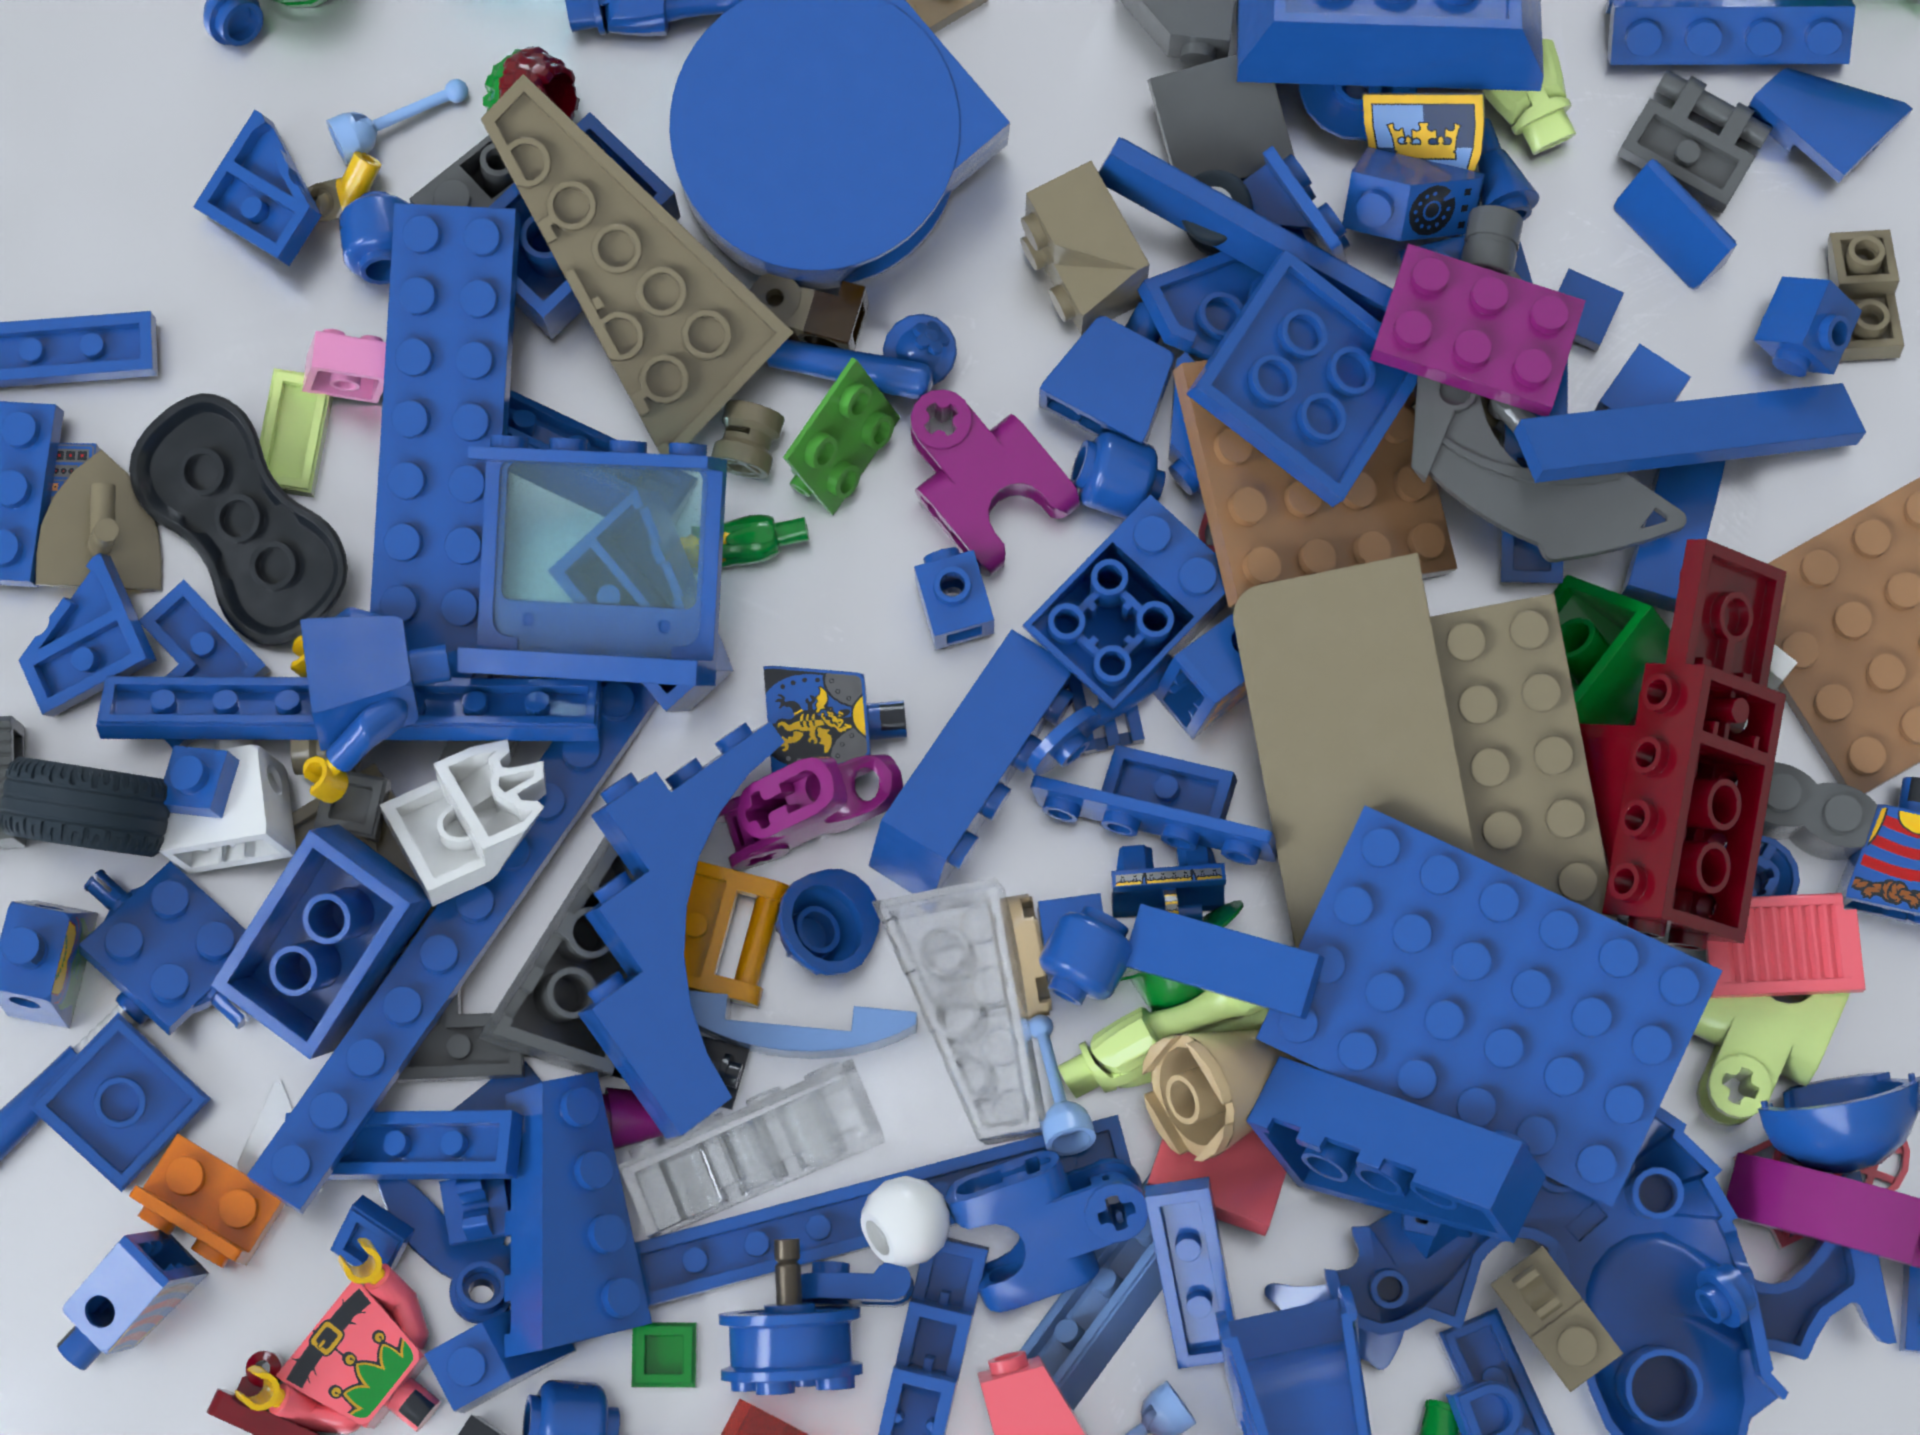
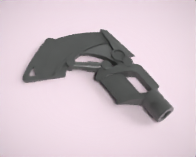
M1482 205L1473 208L1469 212L1461 260L1521 279L1515 272L1523 218L1519 213L1502 206ZM1418 376L1411 468L1424 484L1429 475L1447 493L1487 522L1537 546L1546 561L1561 562L1620 551L1671 535L1684 528L1687 522L1684 512L1626 472L1535 483L1529 468L1521 467L1498 442L1486 419L1480 395ZM1489 399L1487 404L1489 413L1494 418L1502 420L1513 433L1521 419L1537 417L1532 412ZM1653 511L1666 520V522L1641 528Z

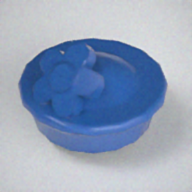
M926 314L909 315L895 323L886 335L883 356L929 365L934 374V386L943 381L953 369L957 356L956 339L950 328L937 317Z

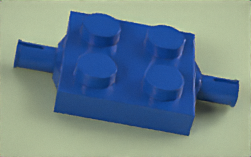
M171 861L143 886L133 889L128 893L111 879L103 869L95 873V879L93 876L88 879L84 889L102 903L109 912L104 922L79 943V953L169 1036L192 1014L207 1009L211 1005L232 1022L237 1029L245 1025V1019L248 1022L252 1018L251 1015L211 986L246 929Z

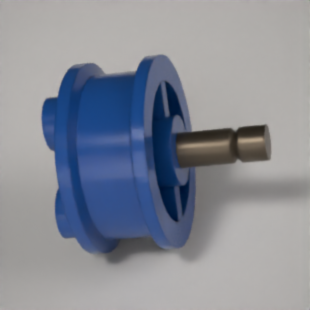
M800 1239L774 1240V1259L778 1262L775 1265L776 1304L764 1305V1309L740 1310L718 1314L719 1325L729 1327L730 1366L721 1369V1380L731 1382L732 1392L756 1391V1395L795 1393V1387L816 1386V1390L855 1388L854 1376L863 1374V1363L853 1360L851 1321L861 1318V1307L815 1306V1303H802L801 1265L797 1262L800 1259Z

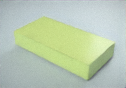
M274 368L260 436L263 456L273 478L286 494L314 498L333 396L302 392L304 373Z

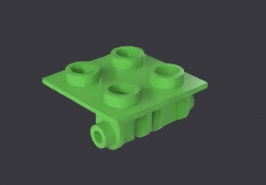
M853 357L850 359L783 456L784 460L792 468L791 472L795 475L789 483L790 486L806 497H810L813 493L831 515H834L844 499L855 491L861 474L877 451L890 440L894 426L900 419V416L857 359Z

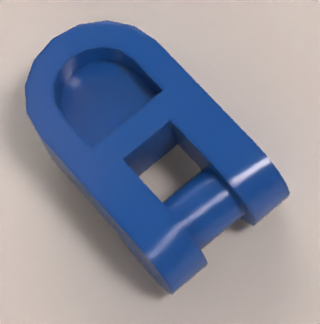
M817 1261L812 1262V1273L801 1274L802 1303L810 1302L815 1303V1305L901 1307L911 1300L914 1281L906 1267L886 1262L880 1265L873 1274L850 1273V1264L845 1262Z

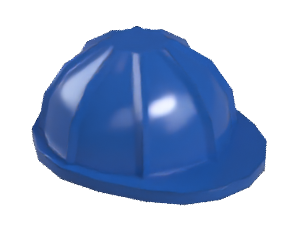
M826 869L808 874L790 884L781 898L778 921L775 923L776 932L780 935L781 943L786 951V957L792 958L815 975H844L862 965L870 953L878 934L881 916L878 902L873 892L856 874L843 869Z

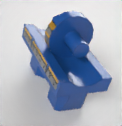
M1145 845L1122 846L1119 849L1116 871H1111L1113 918L1137 916L1140 904L1203 921L1202 911H1213L1225 905L1224 863H1216L1211 848L1198 845L1194 851L1177 848V866L1154 868L1152 848Z

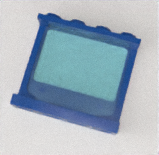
M491 435L490 447L468 446L467 458L486 461L477 644L476 648L458 647L457 672L684 686H716L727 477L726 459L707 456V445L695 443H669V454L647 453V442L609 440V452L587 451L588 440L550 438L549 449L528 448V437Z

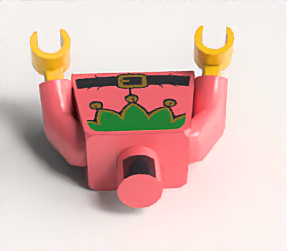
M359 1238L357 1239L359 1244L369 1254L368 1259L360 1266H351L344 1257L339 1255L338 1262L347 1278L352 1282L277 1373L276 1377L284 1383L279 1385L277 1379L261 1366L253 1365L247 1369L255 1376L264 1380L262 1390L255 1396L248 1397L242 1392L235 1390L236 1397L250 1409L256 1411L268 1409L271 1414L316 1432L349 1435L357 1431L361 1426L375 1429L389 1411L417 1432L429 1421L440 1406L441 1401L415 1380L428 1364L424 1355L427 1351L424 1347L429 1336L417 1294L389 1265L382 1264L380 1255L369 1239Z

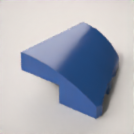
M1788 67L1767 82L1753 96L1748 107L1755 110L1752 115L1753 117L1773 127L1769 135L1783 148L1790 152L1797 146L1837 183H1840L1871 150L1874 151L1913 110L1912 107L1903 101Z

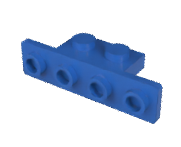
M1115 745L1101 790L1036 775L1032 779L1030 789L1038 805L1043 807L1042 811L1048 816L1061 821L1077 822L1080 816L1101 821V825L1105 829L1123 836H1136L1138 831L1159 835L1164 843L1182 850L1194 851L1198 845L1221 850V854L1225 858L1245 865H1256L1258 859L1274 863L1278 856L1276 839L1273 832L1226 820L1237 784L1236 775L1232 771Z

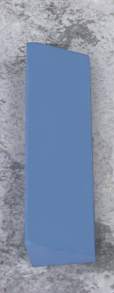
M1150 1174L1142 1184V1191L1144 1196L1145 1186L1147 1185ZM1149 1216L1145 1227L1135 1237L1128 1241L1118 1242L1094 1251L1100 1265L1099 1273L1086 1284L1061 1293L1019 1350L1026 1352L1027 1359L1040 1356L1073 1411L1163 1289ZM1123 1218L1120 1219V1220H1117V1222H1118V1223H1122V1222H1123Z

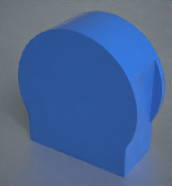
M743 0L722 14L708 27L687 56L677 78L672 96L669 134L676 171L690 209L710 240L725 255L738 265L760 277L765 274H772L793 279L799 287L828 289L841 287L842 280L856 284L876 277L895 267L912 254L935 228L946 208L952 191L1007 146L1010 122L906 0Z

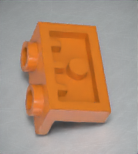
M178 1133L143 1188L135 1185L129 1195L130 1198L143 1205V1208L137 1215L138 1217L168 1235H171L176 1226L197 1238L191 1249L221 1268L225 1267L229 1259L247 1266L285 1205L284 1202L251 1182L246 1174Z

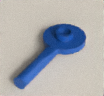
M1173 657L1114 711L1101 701L1094 709L1092 706H1086L1066 718L1035 748L1027 760V767L1036 776H1040L1059 764L1064 768L1073 763L1090 745V741L1087 738L1095 729L1124 714L1159 689L1158 684Z

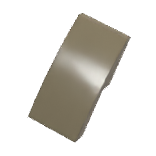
M1890 229L1830 233L1828 237L1829 280L1862 310L1851 334L1850 342L1845 348L1840 361L1900 358L1905 346L1895 297L1900 280Z

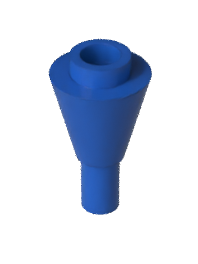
M1485 118L1483 150L1478 162V172L1485 174L1480 196L1481 206L1496 205L1512 209L1519 213L1524 221L1531 215L1532 209L1537 205L1540 198L1539 194L1508 153L1501 148L1491 120Z

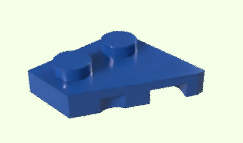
M99 553L91 558L86 565L90 572L71 599L63 597L50 615L46 630L42 634L35 636L18 660L42 715L54 717L102 691L105 676H130L157 661L111 556Z

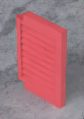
M1842 893L1754 896L1751 899L1744 944L1707 940V963L1723 970L1710 998L1860 993L1866 990L1857 909L1844 910Z

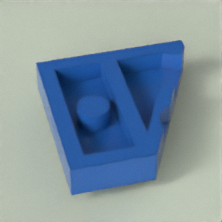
M255 109L193 206L205 216L289 267L322 216L274 123Z

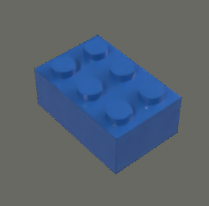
M339 824L309 830L211 986L308 1059L333 1052L371 1000L432 905L421 885Z

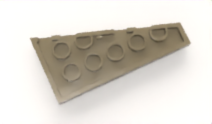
M523 74L483 115L481 122L660 454H669V443H689L794 332Z

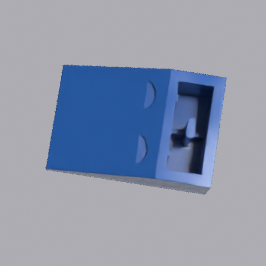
M1150 494L1040 606L1022 627L1114 711L1164 664L1190 643L1228 604L1216 553Z

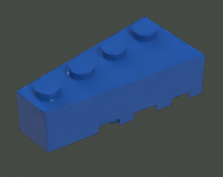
M597 1071L544 1081L506 1093L505 1110H513L523 1115L524 1118L517 1179H511V1210L505 1211V1236L511 1237V1274L504 1276V1302L511 1303L510 1333L504 1335V1358L542 1351L652 1324Z

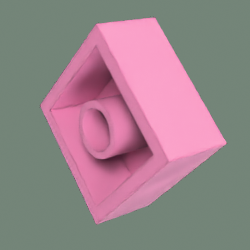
M324 329L322 332L316 331L306 357L302 392L326 394L333 397L378 404L384 386L386 342H383L382 338L373 335H364L360 338L345 336L344 332L336 329Z

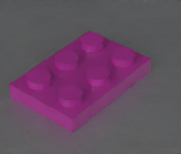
M1408 243L1370 360L1538 415L1549 416L1556 399L1586 300Z

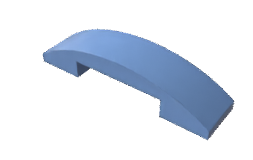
M689 991L691 1007L699 1030L702 1033L719 1041L744 1047L752 1052L765 1055L800 1059L851 1056L886 1047L917 1033V1012L854 1006L851 1031L730 1020L732 1002L728 994Z

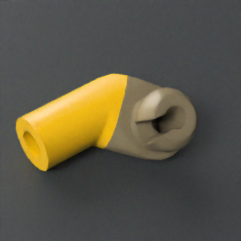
M355 151L343 177L316 183L308 187L322 215L318 222L339 219L340 214L348 204L360 198L363 194L368 193L382 166L380 161L369 154Z

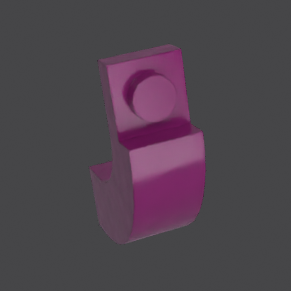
M1737 1153L1726 1195L1727 1200L1737 1215L1736 1219L1839 1245L1920 1269V1198L1786 1162Z

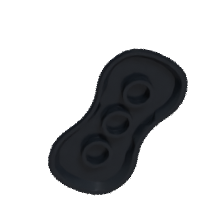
M200 393L176 402L160 414L144 430L131 453L129 466L130 480L135 496L148 515L184 538L202 558L210 574L218 604L229 624L250 640L260 644L277 645L302 635L301 619L325 617L341 596L346 585L348 566L344 547L338 534L327 521L289 497L275 481L264 459L257 432L246 413L239 406L216 394Z

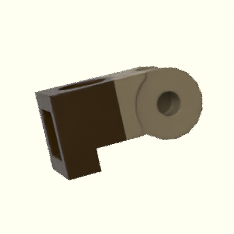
M772 274L762 275L753 283L750 291L794 332L788 339L855 351L869 306L866 286L842 280L838 296L806 287H799L793 279Z

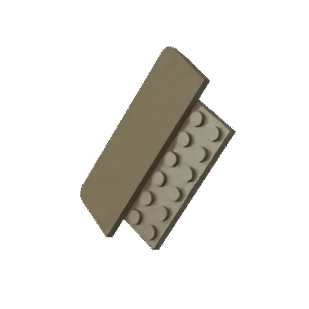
M1418 553L1256 585L1246 590L1239 597L1233 611V623L1272 829L1276 839V850L1295 948H1298L1365 805L1602 914L1608 882V870L1554 593L1430 616ZM1602 914V915H1604V916H1606V917H1608V918H1610V919H1612V920L1617 921V918H1615V917H1612V916H1609V915H1606V914Z

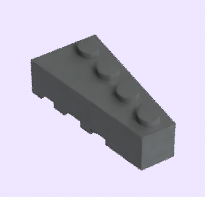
M605 836L478 1037V1039L581 1074L597 1071L598 1077L613 1074L615 1066L578 1013L593 1003L587 992L598 983L617 971L621 973L624 979L628 976L584 914L600 903L594 892L624 871H626L631 880L634 878Z

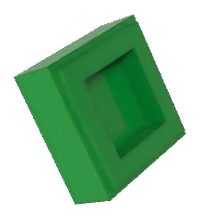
M652 1322V1324L633 1328L631 1387L697 1388V1322Z

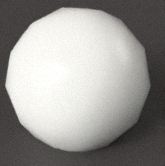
M902 1176L883 1182L867 1197L861 1213L862 1231L873 1252L884 1262L903 1267L927 1262L944 1247L950 1232V1212L943 1195L926 1180L909 1176Z

